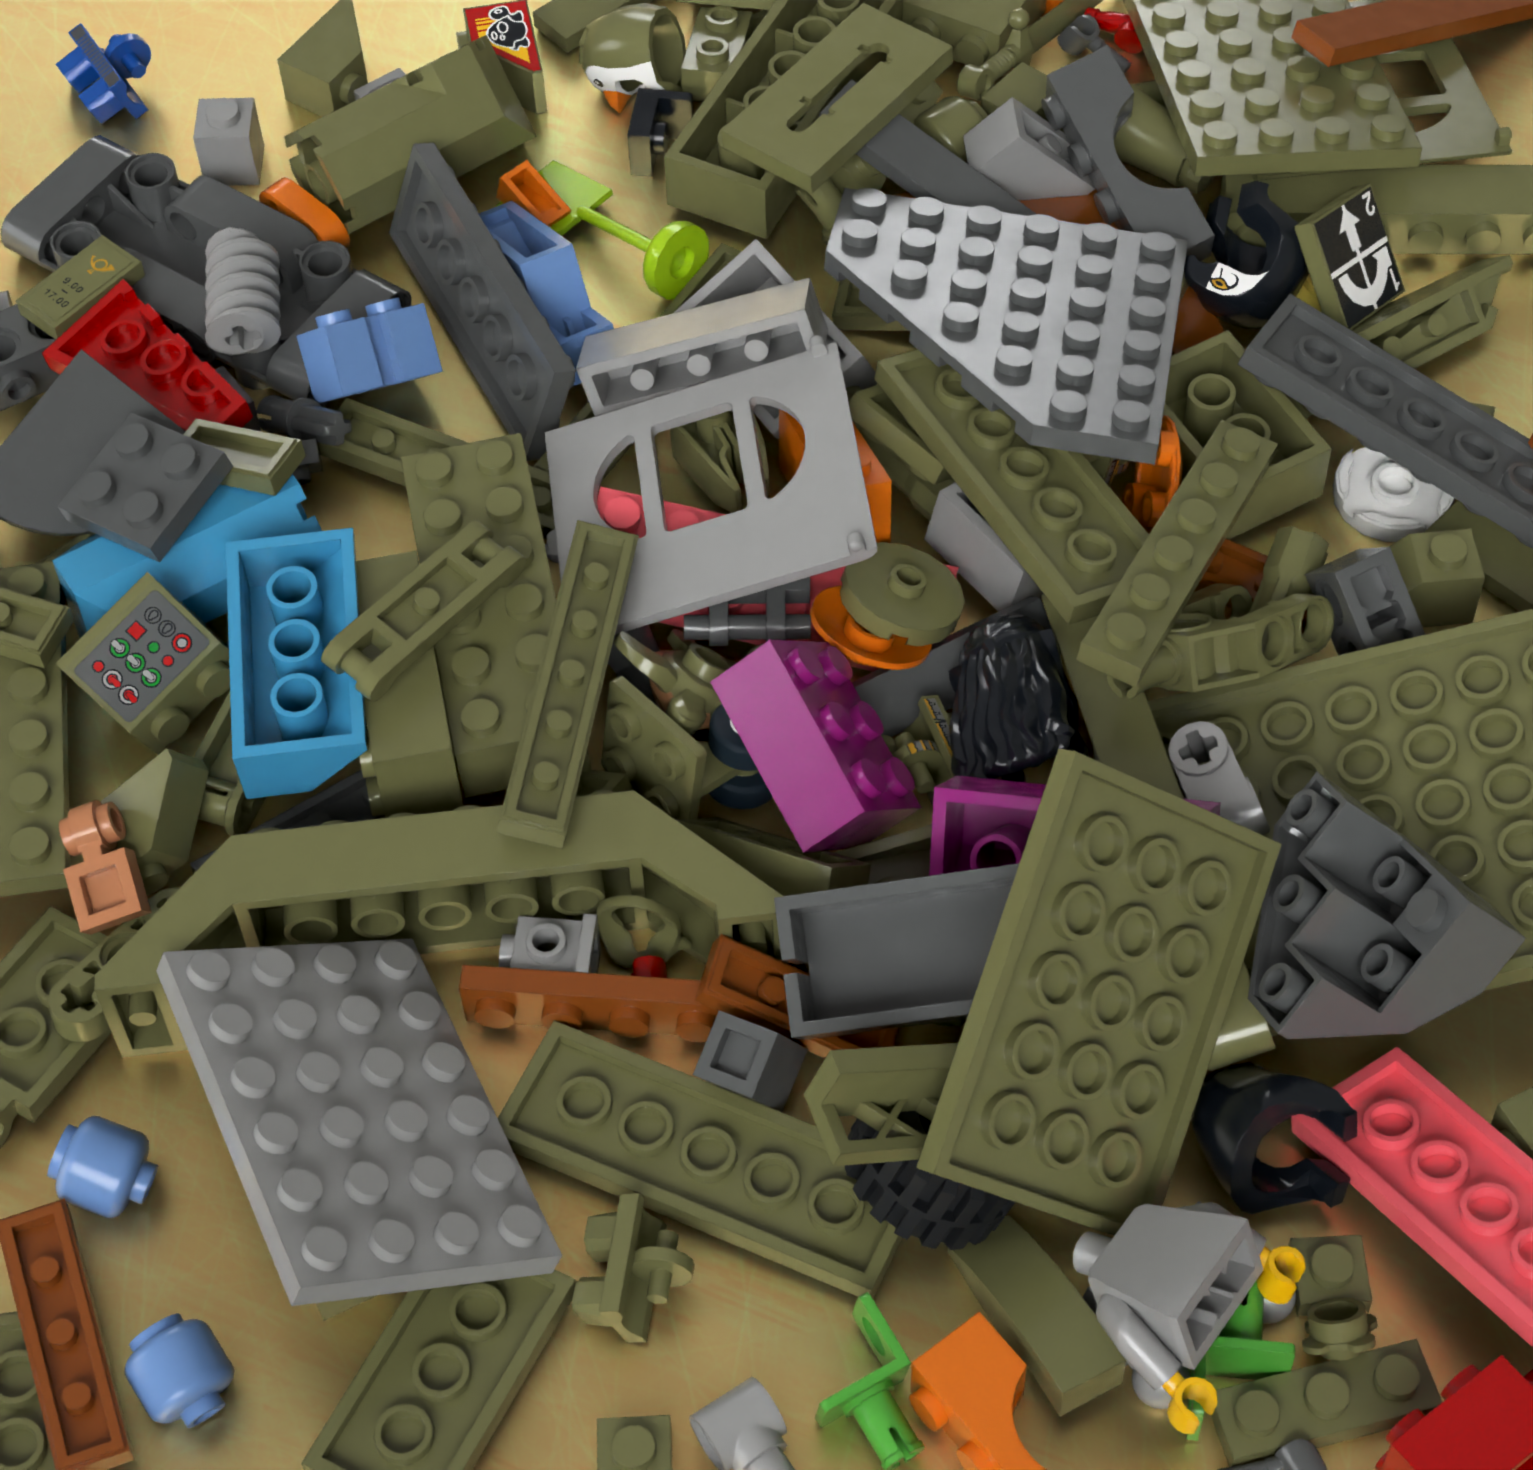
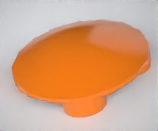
M1166 415L1162 419L1155 465L1136 462L1134 483L1126 485L1122 503L1148 534H1150L1182 483V448L1175 423Z

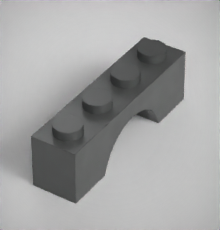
M1107 45L1048 74L1046 98L1041 100L1044 113L1054 130L1063 128L1071 143L1067 147L1068 154L1080 177L1089 175L1097 190V193L1093 195L1094 201L1104 222L1108 225L1115 222L1119 230L1139 233L1163 232L1173 238L1188 240L1186 257L1188 255H1195L1198 261L1210 257L1215 235L1188 187L1160 188L1149 185L1133 176L1125 168L1117 155L1114 140L1120 128L1132 116L1134 91L1109 46Z

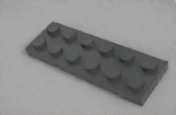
M434 143L413 144L389 234L508 434L521 433L527 461L539 460L546 452L544 432L559 428L560 416L569 390L574 385L576 370L573 361L565 354L550 330L547 319L540 314L527 293L522 279L512 269L502 253L499 242L492 237L479 216L477 207L467 197L456 179L454 170L446 163Z
M1290 293L1247 346L1237 365L1252 373L1262 384L1285 393L1304 405L1314 416L1328 420L1355 436L1366 448L1381 452L1410 470L1412 475L1418 480L1433 484L1462 502L1470 512L1490 519L1514 534L1521 543L1533 548V449L1528 444L1529 438Z

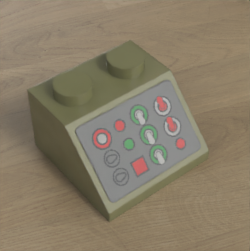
M149 572L142 576L56 662L63 672L122 727L157 755L170 743L181 738L187 731L189 724L215 698L222 696L230 688L229 646L199 616Z

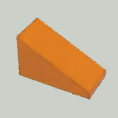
M528 160L511 169L499 179L496 196L502 203L515 202L548 227L571 213V209Z

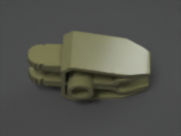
M733 411L724 412L670 429L673 457L714 504L732 513L742 510V496L739 484H744ZM754 414L768 498H771L765 442Z

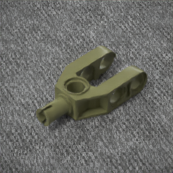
M1226 583L1209 585L1193 592L1137 687L1107 675L1108 684L1118 697L1124 698L1127 695V699H1132L1141 692L1153 687H1161L1169 691L1194 693L1262 678L1313 655L1326 647L1334 629L1333 607L1329 600L1323 596L1298 593L1279 601L1272 600L1267 602L1265 607L1249 613L1253 602L1246 588L1241 585ZM1231 598V616L1230 619H1225V607L1227 602ZM1305 610H1307L1306 626L1302 635V619ZM1267 626V643L1262 653V637Z

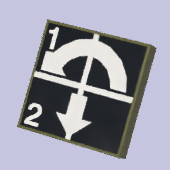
M1371 183L1352 187L1294 226L1322 313L1346 328L1354 329L1405 292Z

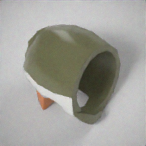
M648 3L627 5L605 14L585 26L584 33L579 41V63L582 64V68L592 85L603 92L610 107L619 114L622 112L631 96L638 92V88L682 92L681 67L686 54L685 38L676 16L666 6Z

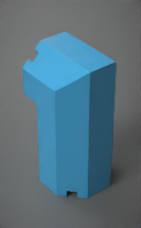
M293 474L290 476L276 496L220 484L161 562H157L98 534L77 543L52 560L67 604L71 609L79 637L81 638L147 572L205 623L228 613L225 542L322 531L315 515L307 518L301 504L307 498Z

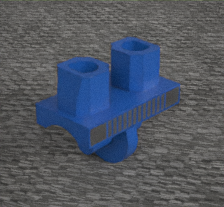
M81 23L68 32L78 47L56 63V66L75 90L81 93L78 95L79 98L102 125L124 107L135 119H138L149 110L127 81L128 78L143 77L146 73V67L151 60L149 45L141 36L132 33L115 34L109 39V45L104 50L97 45Z

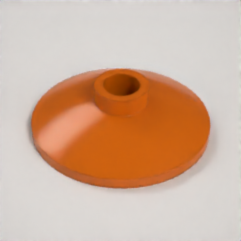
M842 585L827 588L815 597L810 609V617L814 628L829 645L836 647L851 661L865 666L901 670L918 666L928 657L932 644L924 646L905 645L908 638L899 637L892 634L890 640L875 636L857 623L842 604L840 596Z

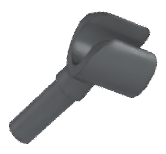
M1090 15L1078 16L1057 38L1060 47L1071 55H1079L1086 48L1093 53L1107 46L1105 41L1099 37L1100 28L1098 22ZM1109 46L1125 74L1132 63Z
M1296 1439L1281 1447L1275 1453V1456L1264 1458L1262 1461L1217 1470H1327V1466L1315 1445L1304 1439Z

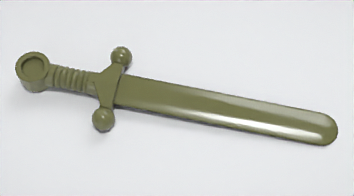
M1064 0L1028 28L1027 25L1030 21L1028 12L1023 8L1012 10L1008 18L1012 31L1005 46L980 66L974 64L965 65L957 80L958 93L961 96L981 101V97L994 86L996 80L1021 62L1030 66L1031 57L1036 51L1059 35L1078 16L1084 15L1088 7L1094 8L1103 0Z

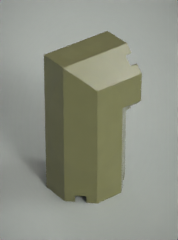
M487 35L284 137L287 148L297 144L299 155L289 160L291 170L299 186L329 207L343 222L348 234L395 211L413 144L434 143L446 163L454 170L456 178L533 139L536 137V134Z

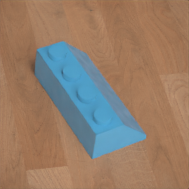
M353 528L225 542L232 759L246 799L312 792L367 751L364 695L355 688L357 681L345 672L336 674L321 662L322 653L328 643L359 616L355 534Z

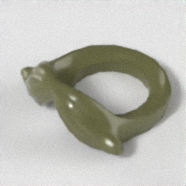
M618 895L601 900L598 905L596 915L600 938L609 956L620 966L633 968L632 963L636 958L648 955L661 957L667 962L680 950L689 951L692 948V942L681 934V919L679 915L662 903L638 895ZM626 907L638 908L656 914L664 921L657 929L656 934L650 939L646 950L637 952L633 946L632 935L626 930L624 924L614 912L616 909Z

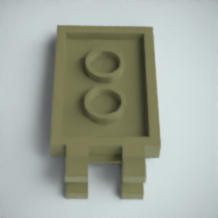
M51 906L0 962V1149L8 1138L12 1123L17 1114L34 1123L112 1033L109 1029L96 1039L86 1042H74L60 1036L54 1028L48 1005V996L51 988L107 936L101 932L92 935L81 933L76 919ZM93 1001L84 1007L76 1003L70 1005V1013L78 1007L84 1008L87 1011L94 1008Z

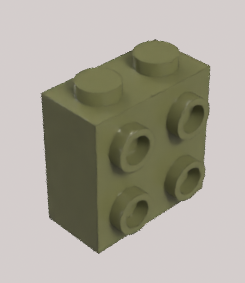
M903 0L902 22L952 45L954 61L965 65L974 64L980 66L1005 46L1012 31L1008 21L1011 11L1016 8L1026 10L1030 16L1028 28L1039 20L1046 11V0Z

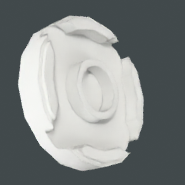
M1366 447L1357 449L1354 453H1352L1353 448L1342 457L1334 477V505L1344 521L1361 534L1384 542H1397L1408 534L1425 532L1455 501L1454 497L1433 484L1418 480L1412 475L1410 470L1381 452H1376Z

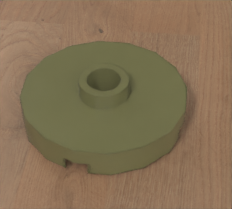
M877 543L875 555L864 561L845 566L840 579L842 581L840 589L841 601L853 619L875 636L890 640L892 634L906 637L908 639L905 645L924 646L941 642L954 631L965 603L961 584L948 567L930 554L904 544Z

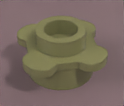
M1332 1298L1314 1304L1307 1311L1308 1320L1305 1322V1330L1309 1337L1302 1341L1303 1350L1307 1354L1322 1355L1329 1360L1343 1361L1358 1357L1363 1352L1375 1347V1336L1371 1334V1331L1378 1327L1377 1318L1366 1312V1307L1361 1301L1352 1298Z

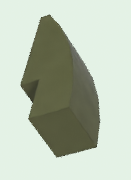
M1010 1215L1004 1217L996 1230L991 1231L988 1237L977 1245L968 1241L963 1249L949 1250L948 1248L950 1257L995 1329L1027 1364L1059 1417L1123 1383L1126 1359L1120 1354L1098 1322L1092 1309L1070 1280L1031 1235Z

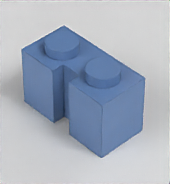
M398 297L365 306L368 317L352 320L350 309L315 317L317 329L296 336L314 400L320 404L443 372L425 304L421 303L402 308Z

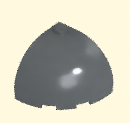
M81 349L0 446V520L23 530L43 535L79 536L91 534L93 532L67 521L57 506L129 414L132 412L181 434H184L185 431Z

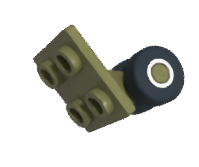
M619 676L610 681L601 764L605 771L626 773L634 791L675 820L698 818L700 798L706 794H709L720 804L734 809L757 808L773 798L722 704L716 708L711 716L708 741H696L625 677Z

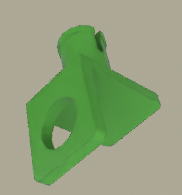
M1257 1280L1247 1293V1305L1244 1303V1305L1240 1304L1195 1370L1189 1369L1190 1377L1205 1379L1206 1375L1257 1380L1291 1371L1295 1359V1345L1292 1343L1263 1340L1264 1297L1258 1290ZM1188 1399L1187 1408L1194 1412L1200 1424L1194 1434H1186V1440L1198 1441L1204 1410L1198 1402Z
M866 1292L857 1298L852 1315L882 1367L823 1400L819 1404L815 1419L820 1427H824L843 1415L846 1417L854 1416L880 1459L883 1470H893L900 1466L899 1461L901 1459H904L906 1463L923 1451L925 1446L917 1438L891 1394L895 1389V1385L904 1381L911 1362L871 1295Z

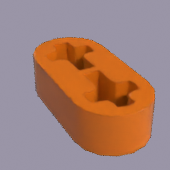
M283 177L260 193L259 201L305 225L319 242L334 241L342 244L345 248L350 246L348 231L339 217L329 207L291 179Z

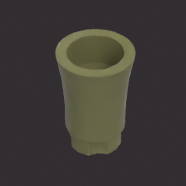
M1131 84L1134 91L1132 116L1120 128L1114 140L1115 149L1120 161L1153 174L1177 188L1181 186L1188 187L1189 191L1195 194H1199L1202 190L1205 191L1215 176H1194L1167 108L1159 104L1136 84Z

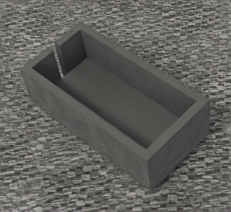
M1019 863L774 898L781 959L796 965L808 963L810 976L800 973L784 974L791 1038L811 1040L967 1019Z

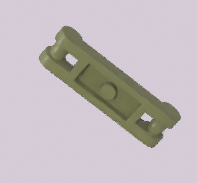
M477 519L471 521L339 632L325 647L321 656V662L336 674L347 673L357 681L355 685L356 690L370 701L379 700L386 694L400 674L500 587L506 588L510 586L522 573L527 558L512 546L501 547L492 540L493 532ZM477 559L484 566L479 568L472 561ZM371 643L382 651L374 660L361 652Z

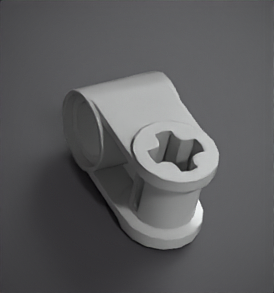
M1201 721L1186 724L1177 730L1171 738L1168 750L1185 799L1221 802V817L1261 835L1269 833L1270 828L1248 777H1244L1223 731L1212 723ZM1209 761L1206 764L1198 765L1201 762Z

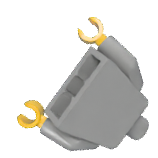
M1213 1202L1177 1208L1143 1204L1132 1211L1113 1238L1091 1231L1085 1232L1077 1241L1073 1252V1265L1076 1272L1088 1276V1281L1097 1304L1096 1317L1120 1354L1154 1390L1162 1386L1172 1397L1168 1404L1167 1415L1173 1427L1184 1434H1194L1200 1423L1194 1412L1184 1405L1183 1400L1190 1399L1198 1402L1207 1414L1212 1415L1217 1406V1392L1214 1386L1204 1378L1190 1377L1185 1379L1178 1370L1181 1366L1195 1370L1256 1280L1258 1290L1264 1298L1276 1304H1286L1291 1300L1297 1289L1295 1283L1299 1282L1305 1271L1304 1257L1296 1248L1279 1246L1272 1251L1265 1247L1266 1238L1250 1227L1248 1219L1234 1216L1225 1208Z

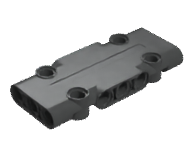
M101 135L87 140L15 205L6 215L0 233L1 242L6 248L51 272L57 270L100 236H105L142 262L145 276L131 287L144 304L148 303L161 316L163 323L174 334L179 333L190 344L193 353L202 362L207 361L211 365L217 359L233 368L236 379L242 386L252 390L271 388L292 400L301 397L314 399L296 336L317 329L315 317L345 309H350L352 320L368 317L365 306L398 297L402 308L412 306V297L408 291L365 269L356 270L352 268L350 254L342 244L334 241L319 242L315 235L302 223L209 176H198L189 185L178 179L173 160L168 156L160 153L138 155ZM227 227L244 228L255 233L260 240L271 244L279 254V291L281 295L279 302L281 318L279 323L281 336L277 344L269 350L259 353L229 356L217 353L209 348L206 343L205 298L207 294L205 281L207 277L205 264L207 260L205 249L208 240L216 232ZM330 401L324 402V403H320L321 407H324V406L327 405Z

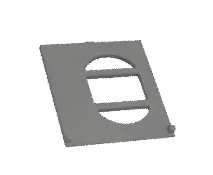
M816 335L809 340L811 350L544 432L555 529L546 535L547 542L545 548L548 559L559 563L561 581L577 520L611 528L602 520L598 511L597 497L599 486L613 460L631 443L635 444L646 534L644 537L638 538L615 635L619 634L620 631L626 632L861 562L875 555L877 552L876 537L837 342L826 345L824 338ZM758 404L772 406L787 412L799 422L805 434V450L800 466L790 482L773 498H768L753 413V408ZM733 411L748 502L747 507L733 513L668 531L655 445L656 434L724 412Z

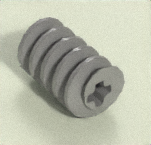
M227 227L216 232L208 240L205 249L207 260L205 264L207 277L205 281L207 294L205 298L206 343L209 348L217 353L229 356L259 353L269 350L277 344L281 336L279 323L281 318L279 307L281 300L278 270L280 267L279 254L271 244L260 240L255 233L244 228Z

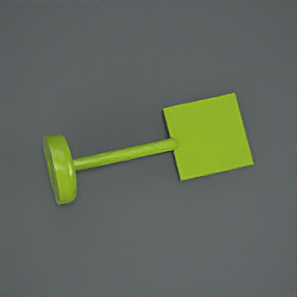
M554 160L538 172L571 209L569 215L550 226V228L563 236L577 223L584 220L646 252L643 261L644 280L648 288L662 298L674 300L708 260L709 239L705 230L689 221H674L664 226L653 239H650L595 211L597 207L613 195L612 189ZM499 202V203L496 205V207L499 206V205H502V204H504V203Z

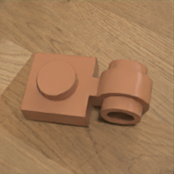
M93 800L70 809L68 817L59 821V832L68 853L73 857L82 854L84 862L63 869L80 932L92 935L152 913L134 850L126 847L114 850L117 846V841L126 837L125 823L117 806L113 802L102 804L99 800Z

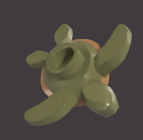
M674 628L667 637L668 643L673 650H659L656 652L650 650L628 633L620 631L613 641L614 645L636 668L649 678L650 687L657 706L691 736L698 730L709 729L713 712L722 704L710 682L737 662L723 657L707 647L698 645L695 640H684V632Z

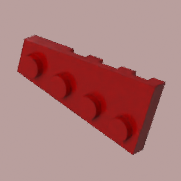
M124 279L115 285L42 352L49 368L61 374L82 349L184 431L189 428L196 418L241 428L253 418L247 401L207 361L202 362L193 353L190 344L179 333L174 334L163 323L161 316L148 303L144 304L137 297L134 289Z

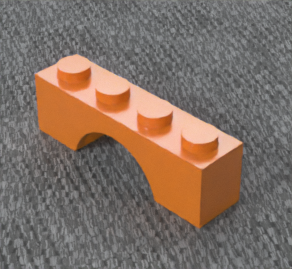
M980 1312L976 1313L911 1363L910 1392L912 1394L909 1395L910 1403L918 1417L929 1429L936 1432L942 1428L958 1446L959 1449L956 1451V1454L964 1470H1047L1037 1463L1024 1448L1016 1432L1013 1420L1014 1412L1024 1395L1027 1364Z

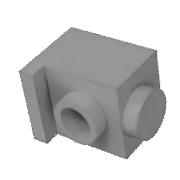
M583 914V920L518 916L515 935H502L499 949V967L598 973L601 942L597 915Z

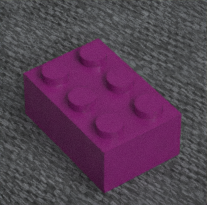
M770 639L710 683L802 852L841 850L871 842L921 809L922 807L913 793L915 783L910 771L901 760L893 757L881 736L884 731L882 721L876 711L868 703L861 700L850 680L853 676L852 668L842 652L836 647L829 645L828 642Z

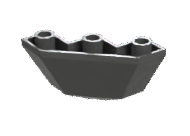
M1316 772L1303 790L1299 791L1291 799L1285 813L1274 825L1272 840L1282 845L1262 903L1248 999L1273 1029L1288 1040L1407 1034L1482 994L1526 938L1495 908L1427 852L1332 781Z

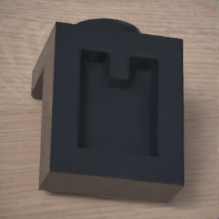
M638 88L627 134L631 175L653 176L657 154H666L668 140L677 139L694 115L693 95L691 93Z

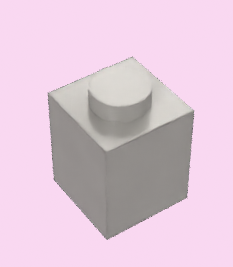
M254 98L199 99L193 139L202 175L209 176L227 186L260 185L264 142Z

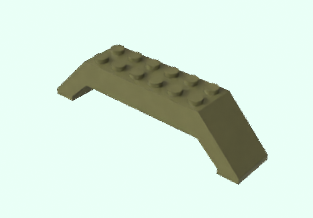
M599 790L591 792L586 796L575 797L563 849L496 833L503 805L488 807L465 805L452 811L417 815L403 812L390 815L387 818L354 822L331 820L319 826L283 830L269 827L256 830L253 833L231 835L95 974L94 991L122 1058L188 1050L156 972L163 952L413 939L419 954L500 945L503 934L515 935L518 916L583 920V914H596L601 900L618 895H638L653 899L677 912L681 919V934L692 942V948L689 951H684L704 964L707 963L713 942L721 934L782 961L774 898L783 896L634 790L622 792ZM626 907L614 911L627 931L650 928L656 932L660 925L664 923L656 914L638 908Z

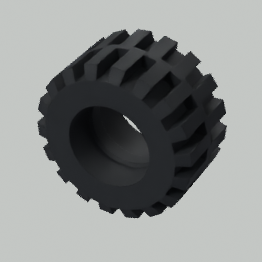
M916 1111L900 1112L897 1119L921 1134H928L932 1121ZM857 1118L850 1128L851 1132L847 1137L849 1140L874 1139L879 1131ZM919 1160L845 1165L847 1176L857 1180L852 1189L859 1201H868L873 1207L870 1214L880 1223L886 1220L896 1227L894 1233L906 1240L911 1235L919 1238L921 1245L924 1247L936 1249L941 1242L949 1250L963 1249L968 1241L977 1245L984 1241L991 1231L996 1230L1015 1204L1014 1201L918 1169L916 1166Z

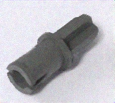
M269 395L260 401L256 410L257 414L271 416V420L265 418L258 419L262 430L269 433L284 434L287 437L301 439V441L316 438L318 443L339 446L344 443L345 434L352 430L350 420L343 419L341 411L321 407L312 398L301 397L293 401L278 395Z

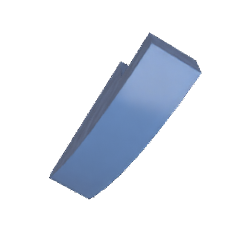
M513 201L479 213L492 237L499 242L502 253L512 269L522 279L527 293L540 314L547 319L550 330L565 354L572 359L576 370L585 336L612 330L614 327L613 323L590 306L573 244ZM577 371L575 372L573 387L581 384Z

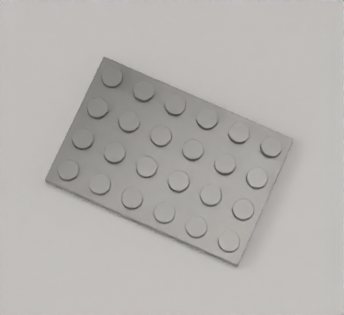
M413 939L163 952L156 972L291 1306L553 1273L562 1257V1253Z

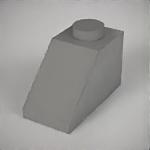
M1013 97L963 135L967 156L966 163L1017 200L1088 195L1095 189L1089 175L1080 177L1076 172L1068 154L1067 147L1071 143L1066 134L1059 129L1054 130L1048 121Z

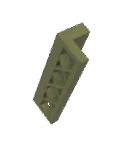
M958 1043L830 1050L804 1092V1097L832 1166L919 1160L927 1135L921 1134L897 1119L900 1112L916 1111L932 1121ZM853 1115L879 1132L874 1139L849 1140L839 1116Z

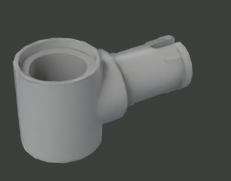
M750 1377L689 1417L691 1427L700 1445L718 1470H795L783 1453L787 1447L782 1438L787 1433L783 1417L769 1393L756 1378Z

